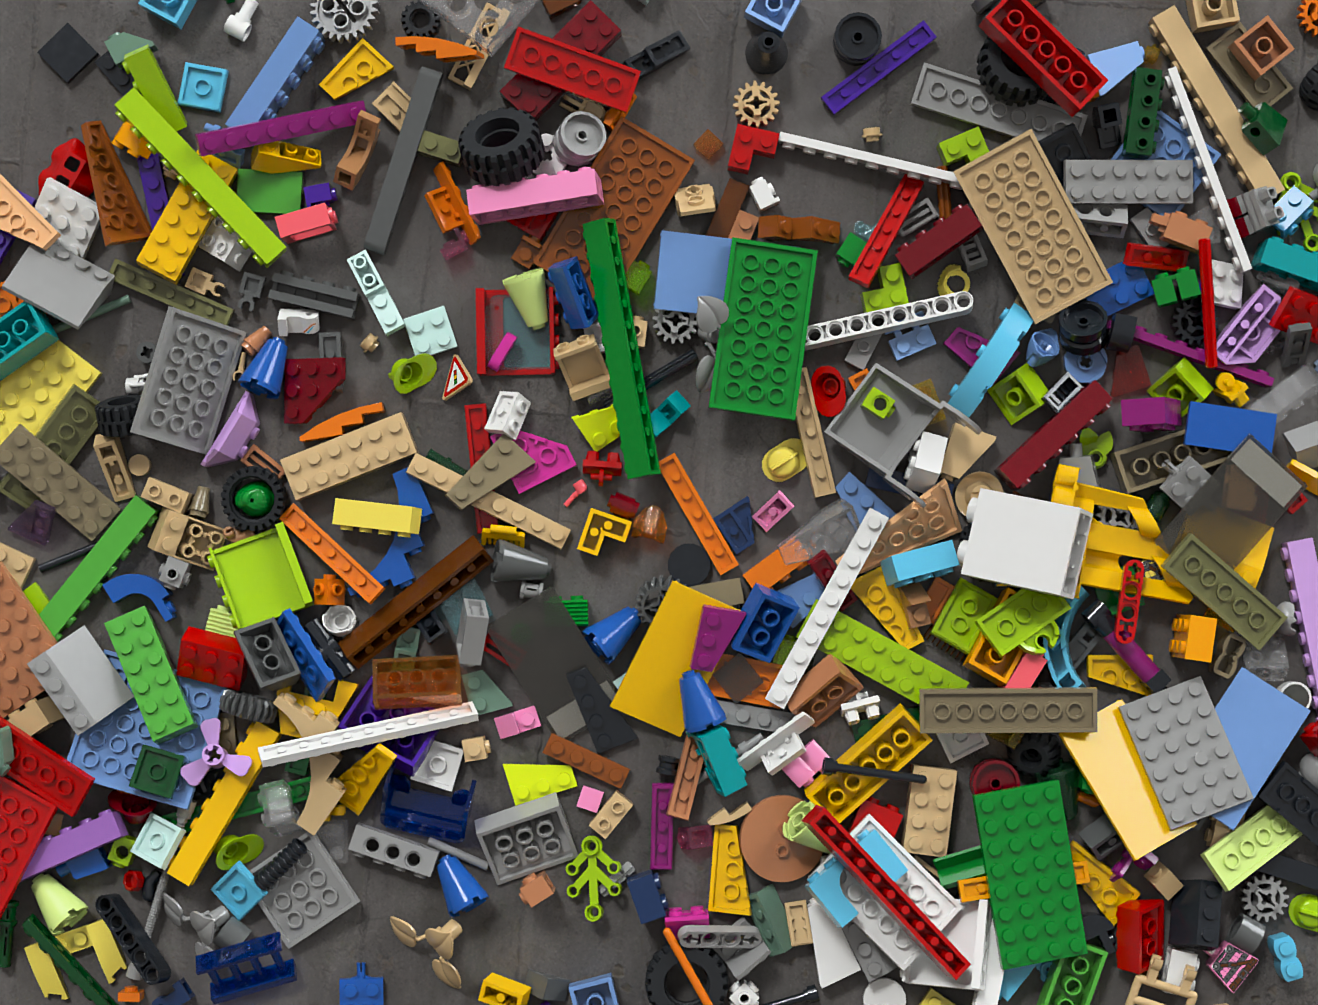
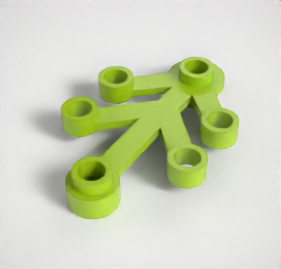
M1288 172L1280 179L1285 190L1280 193L1277 202L1292 188L1287 185V180H1292L1293 186L1309 197V193L1314 189L1302 184L1298 174ZM1314 206L1312 215L1317 217L1318 220V208ZM1303 219L1300 222L1305 237L1303 247L1308 252L1317 251L1318 235L1313 233L1309 219L1306 221ZM1309 240L1314 241L1315 246L1313 248L1308 245Z
M591 835L582 841V852L572 863L567 864L566 873L570 876L577 875L580 872V866L588 858V868L574 884L567 887V895L572 898L578 897L581 894V888L589 880L590 905L585 908L584 913L589 921L594 922L600 920L604 914L602 906L599 905L598 880L608 889L611 896L620 895L623 888L621 884L614 883L597 866L598 858L607 866L610 874H617L622 869L620 862L613 861L602 850L603 844L600 838ZM591 842L596 845L595 850L590 849ZM613 863L617 865L615 872L611 869ZM571 865H574L576 867V871L574 873L570 871ZM614 885L618 887L617 893L612 891ZM572 887H575L577 889V893L575 895L571 893ZM594 908L598 909L599 913L597 916L593 915Z

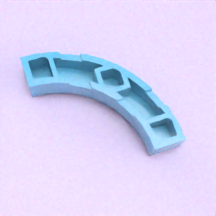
M1013 303L1010 309L1005 308L999 316V319L1002 321L986 346L984 344L981 345L975 354L978 358L961 383L959 385L955 383L949 392L951 398L948 404L965 414L968 418L982 401L988 388H991L1019 346V341L1033 323L1029 312L1016 303Z
M1082 586L1079 592L1080 599L1064 598L1071 609L1055 620L1059 627V636L1052 649L1048 647V641L1043 637V648L1046 650L1045 659L1048 660L1046 663L1057 687H1086L1073 666L1069 649V636L1073 619L1081 604L1090 595Z

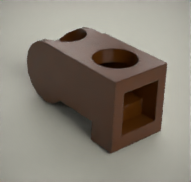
M541 0L551 20L581 4L582 0Z

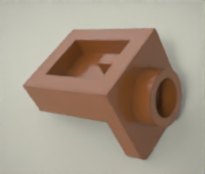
M531 234L528 237L522 236L519 246L511 257V260L528 270L532 268L533 261L542 248V245L539 244L541 240Z

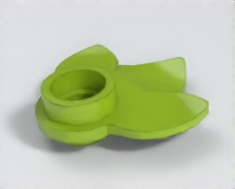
M1089 428L1083 429L1079 439L1080 443H1082L1083 455L1097 454L1099 461L1095 462L1096 469L1101 468L1106 463V454L1113 448L1112 435L1110 431H1107L1098 437L1093 430Z

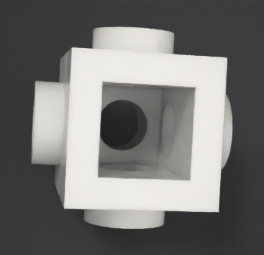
M743 978L740 982L736 981L729 988L730 1005L759 1004L757 1001L760 998L759 989L752 981L747 982ZM743 994H746L748 996V999L745 1002L740 1000V997Z

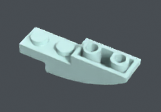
M366 249L348 258L347 261L385 334L389 336L406 327L398 308Z

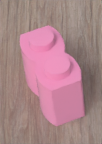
M814 739L804 746L806 749L805 753L782 769L799 788L801 786L805 788L814 781L812 776L818 771L822 773L824 757L830 758Z

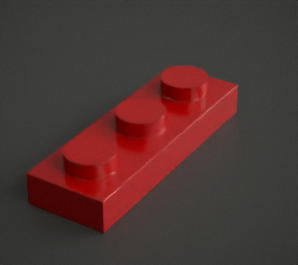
M1127 242L1123 264L1176 271L1186 267L1189 251Z

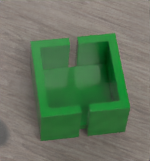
M1188 266L1177 269V274L1169 276L1168 272L1155 276V280H1152V285L1159 308L1178 303L1173 285L1175 281L1178 283L1182 302L1202 297L1195 269L1190 270Z

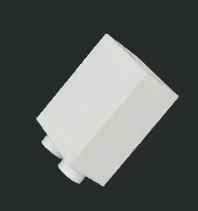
M980 488L978 498L973 497L967 507V522L972 523L969 540H963L957 551L959 565L962 566L961 574L975 579L1074 600L1093 513L1079 507Z

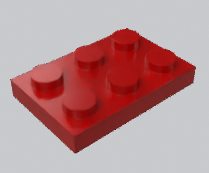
M1290 286L1269 325L1287 333L1288 325L1310 322L1312 326L1310 341L1318 344V296Z

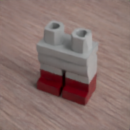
M1265 186L1253 189L1227 200L1233 219L1248 214L1234 220L1241 239L1280 223L1279 219L1284 217L1283 209L1280 206L1274 207L1272 199L1277 198L1275 187Z

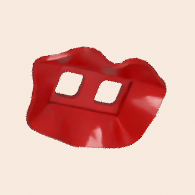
M73 138L56 147L51 155V165L39 175V195L47 178L51 177L56 180L61 175L69 179L70 183L67 187L88 197L94 189L85 145L79 139ZM69 157L80 161V166L76 172L65 168V163Z

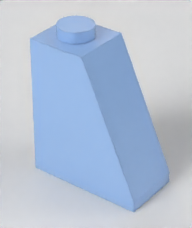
M1138 41L1087 55L1086 58L1108 79V82L1099 90V97L1096 100L1101 99L1144 62V49L1142 46L1139 47Z

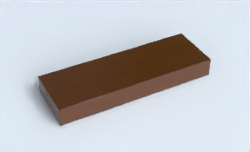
M732 178L729 179L706 236L729 237L748 192L749 185Z

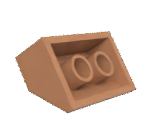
M829 654L801 678L787 706L794 715L805 712L815 721L812 726L816 728L837 711L841 704L848 702L864 687L844 663Z

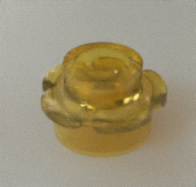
M1157 44L1148 45L1144 50V61L1146 64L1150 63L1153 65L1158 59L1161 49L1156 47Z

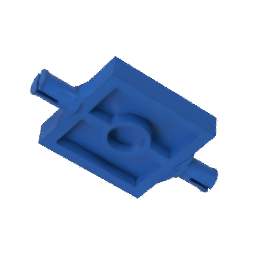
M360 962L356 963L357 976L339 979L340 1005H384L383 977L366 975V962H362V971Z

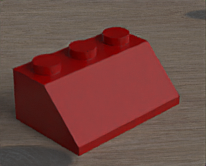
M1129 900L1118 905L1116 911L1117 968L1141 974L1148 970L1152 954L1161 956V960L1164 961V900Z

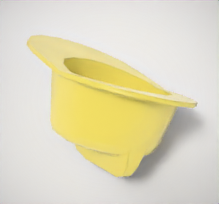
M797 438L783 441L769 450L762 460L764 474L775 482L788 480L806 467L801 440Z

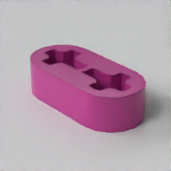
M507 332L487 367L497 372L518 337Z

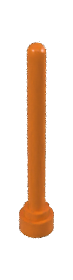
M665 928L663 934L702 1004L713 1005L670 928Z

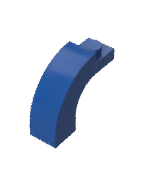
M125 574L115 577L102 585L113 603H120L129 596L139 593L149 597L154 602L165 622H170L177 618L175 614L177 611L172 601H167V598L173 595L172 591L164 587L163 582L152 576Z

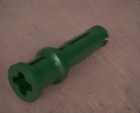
M10 900L0 919V967L2 968L11 967L14 927L18 924L16 910L17 906H19V901ZM6 937H7L6 953H4V951H5V939H6Z

